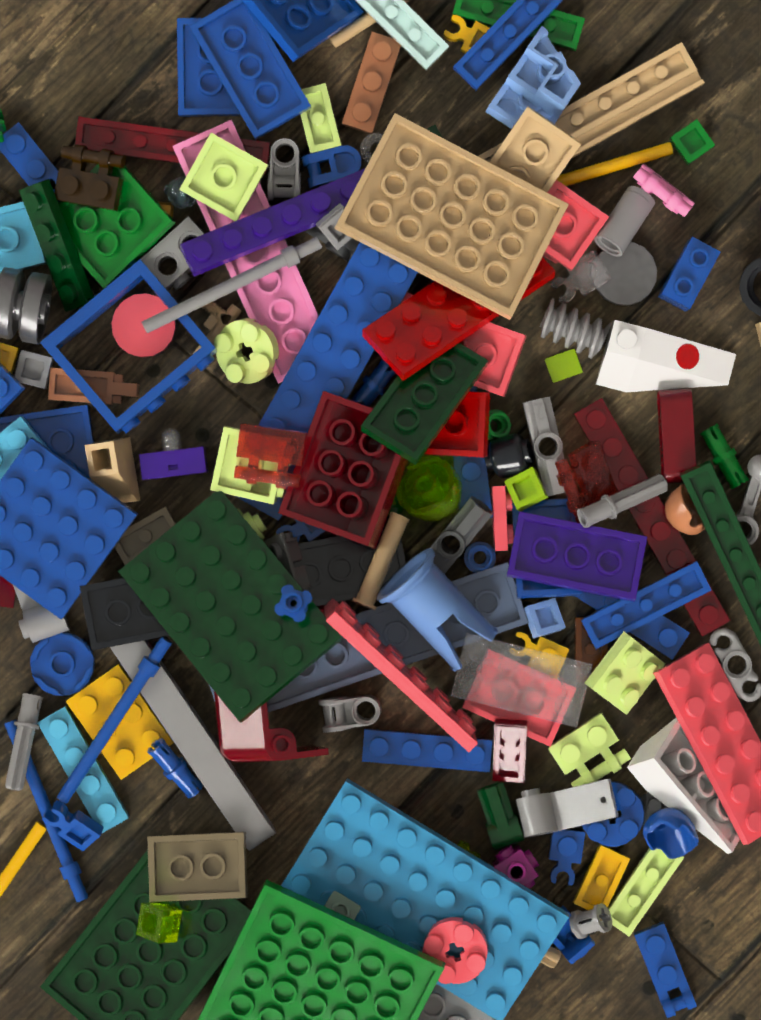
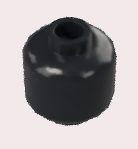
M518 433L492 439L489 443L488 456L484 457L488 470H494L496 475L502 479L513 477L529 469L530 464L534 463V454L529 439H524Z

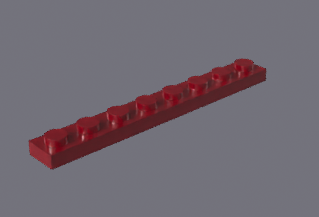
M602 398L573 414L618 492L648 479ZM659 496L628 509L642 535L647 536V543L666 576L696 561L680 532L667 520L665 506ZM712 588L711 591L683 605L702 637L730 621Z

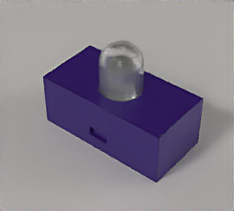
M173 428L166 429L162 433L163 451L139 454L142 480L209 473L206 447L182 449L180 433Z

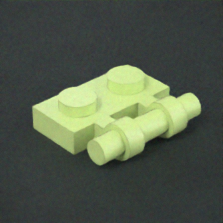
M601 712L554 742L551 747H547L565 775L574 769H577L581 775L571 782L572 787L596 782L610 772L615 774L622 769L621 765L631 759L625 749L614 755L610 751L609 747L618 742L619 739ZM601 753L605 761L589 771L584 763Z

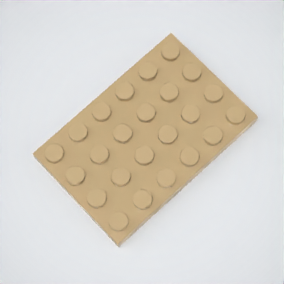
M394 113L335 229L510 320L569 204Z

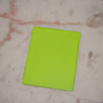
M575 349L545 359L553 383L583 372Z

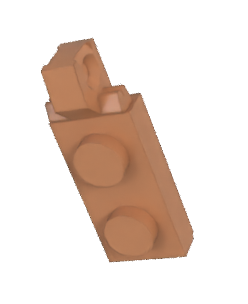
M50 368L48 400L91 403L62 368ZM77 370L104 404H121L122 396L139 397L140 385L123 383V375L116 374L115 372Z

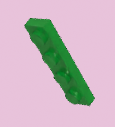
M456 0L452 16L458 15L464 20L474 23L478 21L485 26L492 27L517 0ZM554 10L528 38L533 39L541 26H543L548 31V38L554 46L576 51L585 18Z

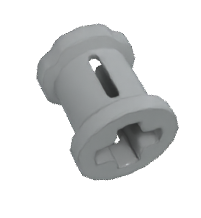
M600 903L591 910L584 912L581 910L572 911L569 923L571 931L576 938L584 939L593 932H609L612 928V917L606 905Z

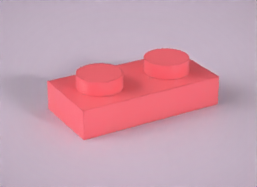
M492 486L494 551H508V544H513L514 540L513 524H507V512L512 511V498L509 492L505 491V486Z

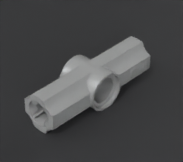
M550 396L522 403L539 477L547 495L552 496L572 491L563 455V443L559 437ZM543 438H550L555 443L556 449L550 456H545L539 451V442Z

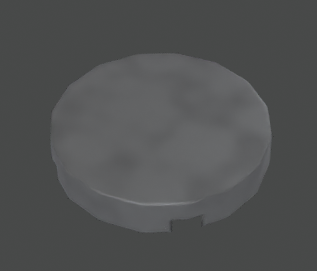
M630 242L620 257L602 251L593 265L592 279L597 291L606 301L615 305L630 306L641 302L651 293L657 279V267L653 256L645 247Z

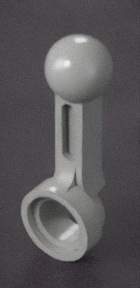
M761 455L753 456L748 462L747 469L750 478L741 507L736 513L739 522L745 521L751 525V531L746 536L750 545L757 540L759 535V527L753 518V514L761 492Z

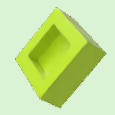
M534 467L504 481L516 509L520 512L549 498Z

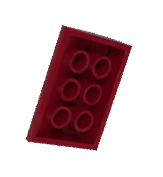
M323 391L280 506L279 514L376 549L408 460L361 431V425L373 408Z

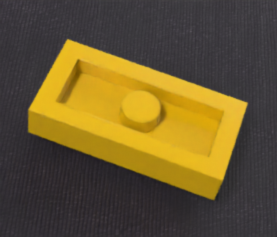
M600 844L573 903L586 910H591L600 903L605 904L608 908L630 858Z

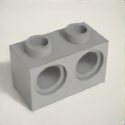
M188 216L145 254L141 261L168 291L173 287L178 290L191 278L188 275L191 270L180 249V244L186 242L189 238L198 237L204 233ZM166 259H174L177 262L176 271L172 275H163L160 271L161 263Z

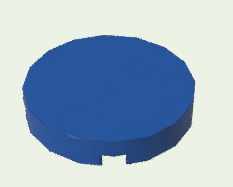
M63 632L43 639L35 646L30 657L32 676L34 681L45 692L55 696L71 695L82 690L90 682L95 670V657L91 647L82 637L70 632Z

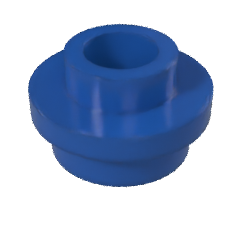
M474 542L465 550L464 562L470 571L477 573L494 566L496 553L488 543ZM478 551H482L486 555V560L481 564L474 561V554Z

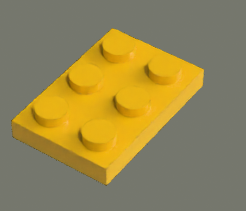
M120 664L66 701L92 740H94L132 682ZM139 693L101 752L122 780L153 758L147 753L149 747L154 749L151 746L152 743L163 738L167 745L170 746L174 741L141 693Z

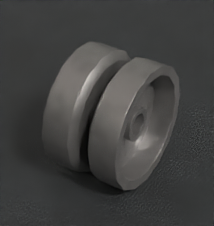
M8 267L3 268L0 274V338L12 339L18 330L22 342L40 344L50 312L52 294L51 275L33 272L26 281L22 270Z

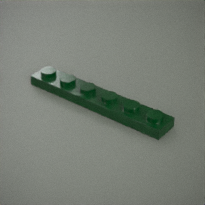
M708 460L681 472L680 475L761 646V568L711 461Z

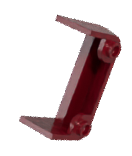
M214 691L219 748L221 754L226 759L234 762H258L329 755L328 748L315 745L297 747L296 739L288 729H269L267 702L240 723Z

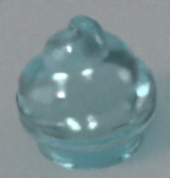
M179 176L164 186V192L169 202L179 209L192 207L196 202L195 198L179 190L186 178L185 176Z

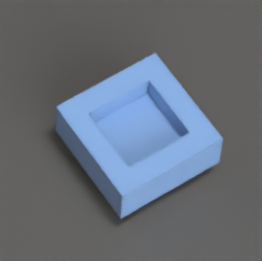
M556 598L528 605L524 608L533 639L566 628Z

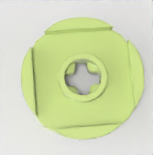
M243 318L229 323L214 339L219 366L226 374L227 379L233 383L252 384L265 379L274 370L272 368L279 356L278 342L271 329L266 325L262 326L258 322H254L255 320L251 318ZM243 343L246 347L251 346L253 353L249 354L250 359H247L242 354Z

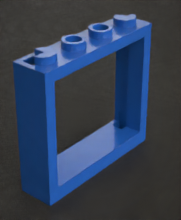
M141 259L40 342L117 434H120L122 431L127 434L131 429L136 428L141 423L138 418L147 410L153 413L166 402L163 397L172 389L178 392L190 382L188 376L197 368L200 371L205 370L215 360L213 355L217 352L215 346L187 314L178 318L179 322L201 348L118 418L115 417L60 352L59 349L142 280H145L168 309L178 304Z

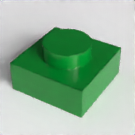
M698 119L669 139L687 165L715 146Z

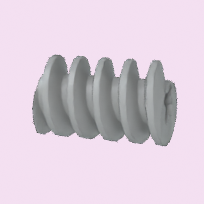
M552 298L540 324L541 338L544 339L550 332H553V343L556 344L564 337L565 348L568 349L576 342V352L580 354L588 347V358L592 359L600 351L611 323L604 329H602L601 318H597L590 324L589 313H585L578 319L577 308H573L566 314V303H561L557 309H554V298Z

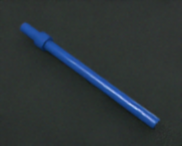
M160 637L149 656H144L138 665V673L56 796L61 802L65 804L69 802L148 679L154 677L160 669L161 665L159 663L172 644L169 639Z
M16 719L4 724L12 745L14 744L17 726L14 725V721H17ZM30 754L26 779L43 818L45 810L47 808L52 810V806ZM45 823L62 865L59 868L63 879L68 880L76 902L89 898L79 875L82 871L77 860H73L65 839L57 835L59 827L49 826Z

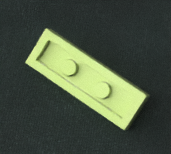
M649 848L608 906L612 917V925L627 936H630L680 865L684 856L669 859L662 850L656 849L653 851Z

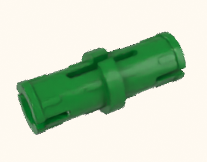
M718 423L699 433L714 457L712 459L714 465L718 464L730 485V489H734L741 485V483L749 480L735 457V454H737L736 450L730 448Z

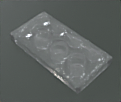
M466 632L459 659L463 667L456 671L451 696L573 727L578 726L587 690L585 681L591 674L593 664L495 639L490 642L482 636Z

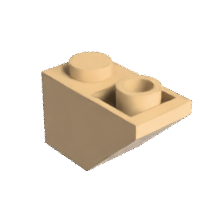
M130 437L84 445L91 480L123 503L140 501Z

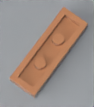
M371 32L342 121L343 126L373 135L401 49V45L394 38Z

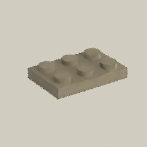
M246 832L147 836L149 902L248 898Z

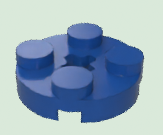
M611 781L617 811H621V817L616 818V823H610L608 819L583 825L582 827L592 841L598 842L603 846L617 847L627 844L638 835L645 821V807L642 799L633 789L624 783Z

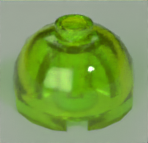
M435 455L423 456L417 465L410 463L406 467L409 471L403 479L401 478L396 496L398 503L411 516L425 522L440 521L450 516L456 510L462 497V482L457 471L446 460H442L439 456Z

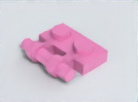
M645 163L633 176L638 181L637 184L644 191L651 195L654 193L663 200L662 203L671 212L679 213L685 217L695 204V202Z

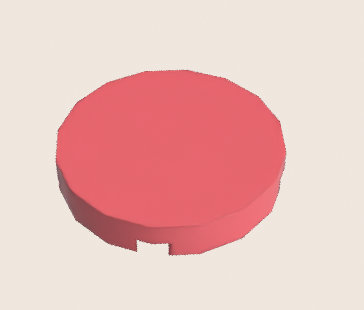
M147 293L134 294L123 300L114 312L111 322L113 336L119 347L130 355L140 358L155 356L165 351L174 339L176 332L175 320L149 333H146L141 323L168 309L158 296Z

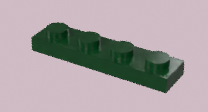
M47 179L19 190L65 311L84 306L94 298L50 180Z

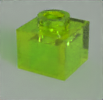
M162 902L141 903L136 935L156 943L177 942L182 910Z

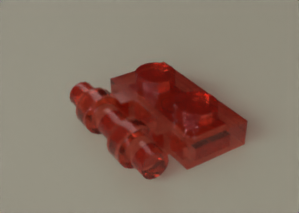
M241 423L236 456L249 458L248 467L236 465L234 478L246 480L248 484L257 485V482L276 484V488L286 489L287 486L299 488L301 475L289 473V464L303 465L307 432ZM260 460L277 462V471L260 469Z
M590 441L567 454L572 465L571 467L567 459L555 462L559 473L556 475L558 483L565 489L568 498L566 502L568 510L571 513L573 512L577 523H580L577 516L578 509L600 501L601 496L605 494L611 496L618 493L599 441ZM575 481L578 482V485H579V487H580L581 493H579V490H578V488H577V485H576V482H575Z

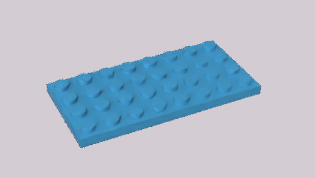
M348 778L281 884L282 887L323 906L326 904L331 893L337 891L360 905L361 909L354 919L355 921L421 952L425 937L436 922L449 917H459L472 925L473 923L476 924L483 931L488 942L485 968L477 977L466 983L442 984L437 981L436 984L495 1020H503L569 918V913L519 882L508 878L506 874ZM452 943L447 953L458 958L460 953L464 951V948L456 947L455 943Z

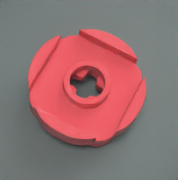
M449 917L436 922L431 927L425 937L422 952L445 962L444 970L438 979L440 983L461 984L471 981L485 968L488 942L485 934L476 924L473 923L472 925L467 921H463V918ZM452 943H455L456 947L464 948V951L460 953L458 958L447 953Z

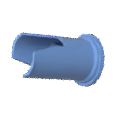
M428 548L410 559L385 583L377 595V601L382 604L386 602L391 603L445 660L450 669L455 672L462 669L463 666L441 624L453 614L461 624L490 642L493 641L498 629L493 627L434 564L435 552L433 549Z

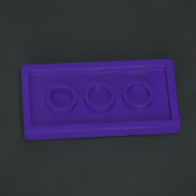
M519 511L507 577L635 602L647 536L596 526L584 528L581 523Z

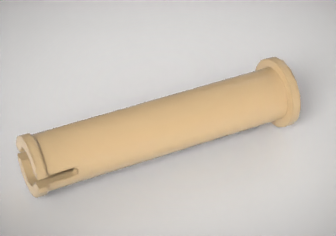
M394 512L389 514V519L356 598H352L354 603L371 610H376L377 608L374 606L377 595L383 585L407 523L410 520Z

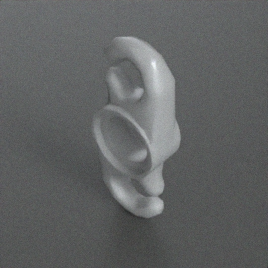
M718 628L711 634L709 643L711 646H715L718 638L721 636H727L730 639L728 648L722 649L717 647L714 653L720 658L721 666L736 695L746 702H753L759 699L761 696V683L756 685L755 691L751 694L743 691V684L746 681L757 682L759 677L753 671L752 661L738 636L728 628ZM735 655H739L745 660V668L739 674H733L728 669V661Z

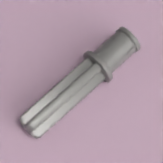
M658 474L611 496L605 494L601 496L600 501L578 509V519L584 528H589L591 525L607 518L614 519L618 513L668 490V482L663 475Z
M22 694L18 720L14 721L17 729L5 787L10 790L20 791L24 787L34 733L40 727L37 723L43 697L38 695Z

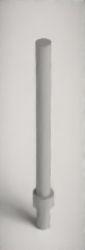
M314 237L296 247H293V245L280 250L281 254L141 323L146 333L154 331L285 266L290 268L300 263L301 258L322 249L321 243L317 237Z

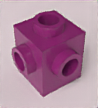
M519 844L513 848L510 845L495 855L496 859L492 861L494 868L506 874L508 878L519 882L529 889L536 884L534 879L538 877V874L534 868L538 867L539 864L529 849L523 852ZM514 866H519L522 868V873L516 877L511 876V869Z

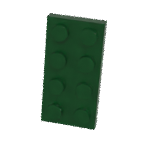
M458 343L406 380L402 381L397 376L361 425V431L417 465L487 367L488 360Z

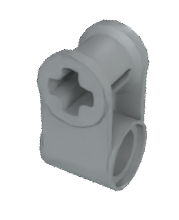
M279 139L271 146L270 172H268V201H273L274 198H294L301 195L300 151L296 143L291 139ZM290 146L294 150V157L291 161L283 163L277 159L276 154L280 147ZM277 186H292V187L288 188V187H277Z
M371 694L349 697L338 696L318 700L319 705L323 707L325 726L322 727V730L325 733L374 724L382 711L380 701ZM367 701L374 705L375 715L373 717L364 718L359 714L358 705L361 702ZM333 707L335 708L336 721H335V717H334Z

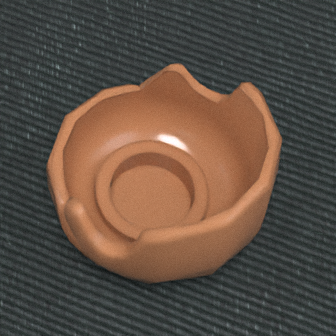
M685 484L680 485L667 497L665 503L666 518L678 531L687 535H697L705 530L704 524L687 492Z

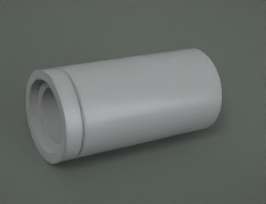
M629 186L594 238L595 243L610 255L622 256L654 207L655 200L653 197L639 187Z

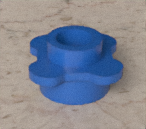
M292 585L283 586L280 602L275 605L276 614L279 616L287 615L293 618L295 622H302L306 618L308 604L313 600L312 594L307 590L303 592L295 590ZM295 600L297 602L296 606H291V601Z

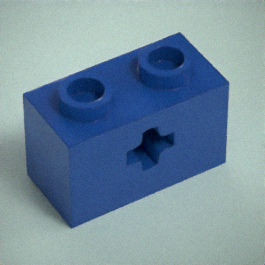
M692 236L685 244L658 298L684 312L690 310L721 251Z

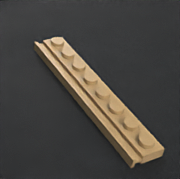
M681 42L566 106L555 125L581 142L580 147L573 155L575 157L697 89L705 82L701 79L695 64ZM502 143L478 157L489 162Z

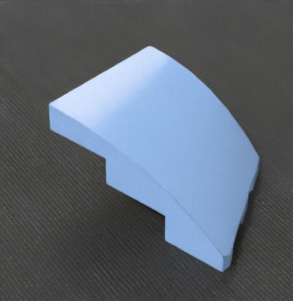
M541 26L485 111L510 129L513 128L527 106L555 124L581 84L573 70L568 68L566 59L561 51L557 52L549 40L546 28Z

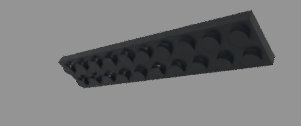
M341 536L298 544L303 559L293 562L295 568L305 565L311 588L308 589L316 606L326 605L332 598L337 602H342L357 597L376 549ZM401 540L382 587L406 564ZM124 578L79 586L92 651L170 636Z

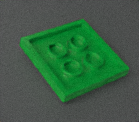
M97 164L90 171V173L98 174L99 164ZM126 166L124 168L114 167L112 176L124 179L118 211L61 201L58 203L81 264L103 289L135 264L176 223Z

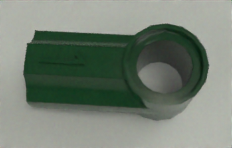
M503 782L493 783L477 789L487 820L485 825L494 851L525 841L516 813L513 814L510 800Z

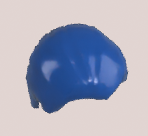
M677 808L658 810L648 818L643 826V836L649 848L653 851L656 849L662 850L669 859L684 856L698 846L699 838L694 824L684 812Z

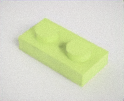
M326 83L302 89L311 105L310 109L300 114L310 154L341 146Z

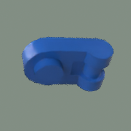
M348 145L330 148L301 157L303 166L308 169L310 178L307 179L309 189L318 188L355 173L362 166L359 152L354 147ZM329 161L331 172L322 174L320 163Z

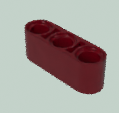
M691 389L658 390L657 410L661 475H663L668 483H682L683 480L680 473L696 466Z

